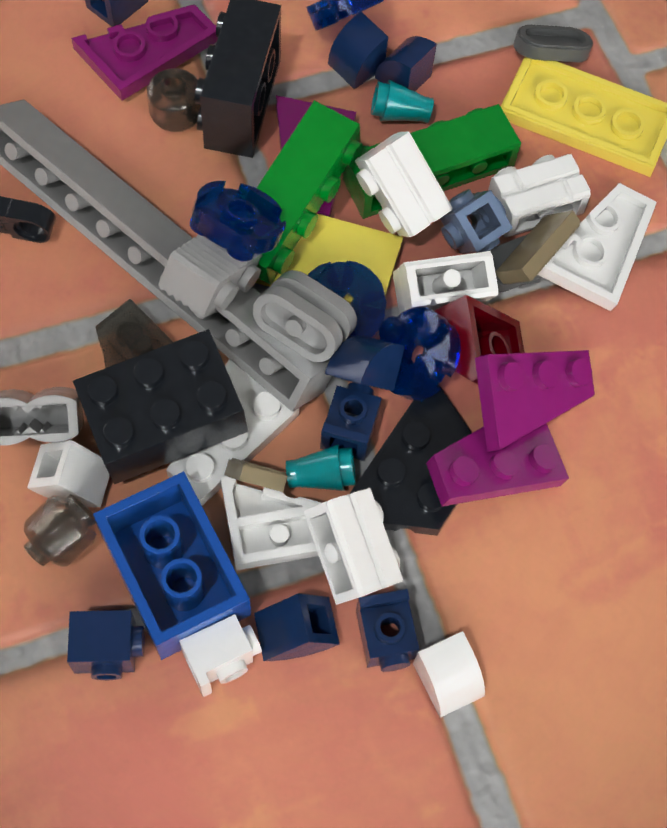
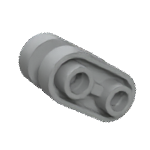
M296 270L283 273L270 288L265 290L256 299L253 305L254 319L264 332L313 362H324L331 358L341 346V343L354 331L357 324L355 310L348 301L305 273Z

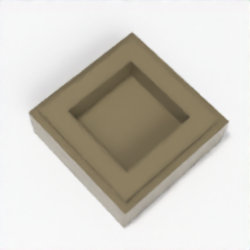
M236 458L228 459L224 474L238 481L280 492L284 491L288 477L285 475V472Z

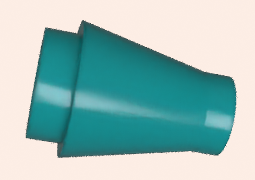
M388 80L387 83L378 81L373 94L371 115L379 116L380 121H421L428 123L433 111L434 98L425 97L391 80Z
M338 444L298 459L286 460V475L288 476L289 488L301 487L345 491V486L356 485L351 447L340 449Z

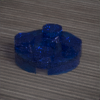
M320 0L306 8L315 31L335 24L348 16L360 13L384 0Z
M213 181L199 189L190 220V227L195 233L205 236L215 244L226 248L231 257L240 261H250L253 259L254 254L267 253L277 247L285 230L286 220L281 221L282 209L269 195L255 187L240 183L238 190L224 188L226 181Z
M353 261L335 262L332 264L328 262L319 265L308 274L309 277L340 297L345 298L348 295L353 299L350 304L355 310L357 324L348 338L356 335L372 338L377 336L385 322L387 302L382 283L369 268Z
M415 307L402 312L397 317H388L380 326L379 340L405 346L395 388L391 392L405 399L422 400L433 396L441 389L436 386L442 382L445 375L452 377L459 363L461 343L456 328L450 325L444 316L430 308ZM417 346L423 348V352L416 356L413 363L411 359L412 353Z

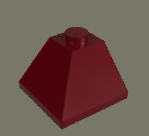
M468 295L423 316L426 331L425 345L429 356L477 384L476 357L489 354L525 353L519 321Z

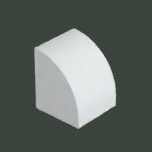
M73 440L41 444L27 488L55 501L75 506L96 508L101 507L110 475L101 456Z
M463 631L417 653L413 665L440 718L484 697L485 685L482 673Z

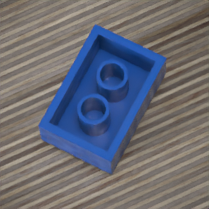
M184 471L93 513L99 532L161 660L181 651L179 641L234 614L238 621L251 616L250 598Z

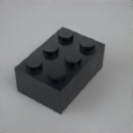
M230 0L227 11H221L217 19L216 45L210 44L207 50L205 68L208 71L206 78H199L197 81L195 104L201 105L197 118V130L203 131L205 149L253 158L281 62V5L258 0Z
M209 329L73 380L102 460L114 484L248 432L244 409Z

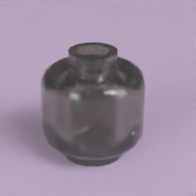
M168 68L158 72L150 79L147 86L149 114L154 123L163 130L181 132L197 124L198 113L201 105L195 104V89L198 80L189 71L180 68Z
M72 494L67 498L60 495H52L24 522V533L29 540L24 545L25 550L42 566L49 562L60 567L71 565L96 540L97 534L94 528L96 521L93 513Z

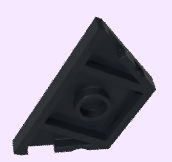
M432 377L428 378L350 492L351 494L371 488L374 500L380 504L383 510L385 530L410 529L414 533L438 536L458 505L441 506L426 463L434 454L472 432L435 379Z

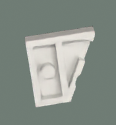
M231 477L220 478L236 571L319 556L303 511L322 502L303 497L290 498L283 492L265 487L263 490L237 484L236 479Z

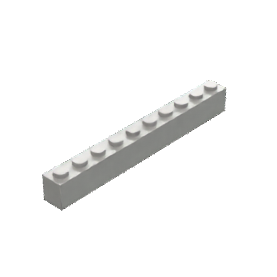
M26 100L0 105L1 166L197 332L209 329L217 349L289 410L295 411L325 391L332 376L325 374L330 358L324 362L310 361L264 332L257 325L253 316L254 302L261 295L253 287L248 292L239 289L233 301L226 309L221 310L215 307L202 317H198L197 311L191 312L189 306H183L181 300L175 301L173 295L168 296L166 290L160 291L158 283L170 254L173 250L176 251L178 247H182L184 243L186 244L189 240L191 241L192 237Z

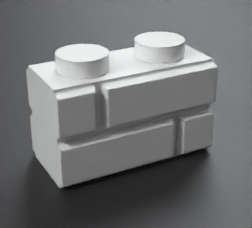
M409 131L393 134L355 160L360 169V172L356 174V178L367 195L376 196L383 208L378 212L379 217L390 233L394 234L397 232L399 236L404 237L415 236L432 222L437 221L453 209Z
M572 154L557 158L553 155H546L536 160L531 166L516 169L513 166L506 167L498 171L494 177H491L488 190H491L494 196L500 200L506 211V217L513 229L504 234V237L532 230L545 215L571 210L576 215L584 213L591 196V190L584 176L580 175V169Z
M491 251L404 262L393 271L400 315L436 310L465 295L482 303L498 296V284Z
M371 488L325 501L303 511L336 605L403 581L399 570V555L389 542L383 525V510L380 504L374 500Z

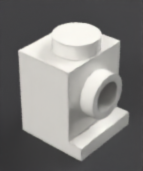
M235 614L179 641L182 653L203 697L212 693L211 682L219 679L220 683L224 684L245 674L248 671L246 665L253 662V656L262 652L252 627L247 625L242 628Z

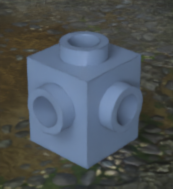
M470 189L461 192L449 200L453 209L440 218L444 225L441 231L445 240L454 250L458 249L460 253L489 251L500 243L499 237L513 229L506 217V211L502 203L494 196L491 190L473 194ZM467 216L470 217V219H471V221H472V225H471V223L469 222Z

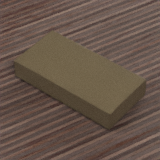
M571 210L545 215L495 271L503 284L532 281L580 226L581 221L575 212Z

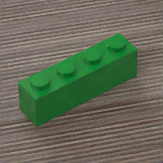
M315 100L230 227L231 231L262 251L263 254L257 265L261 269L258 278L270 285L278 273L282 275L288 270L294 259V247L301 237L306 239L311 234L318 220L316 213L324 201L329 203L335 197L340 187L341 179L339 178L347 166L352 168L356 164L355 160L360 157L363 150L360 138V124Z
M499 104L485 109L477 108L464 116L448 121H437L427 128L410 133L443 192L494 175L503 168L514 167L521 146L520 139ZM378 144L370 147L363 146V150L360 156H362L372 148H375ZM357 164L352 168L347 166L343 171V181L362 219L378 214L383 208L375 195H367L356 178V174L360 172Z

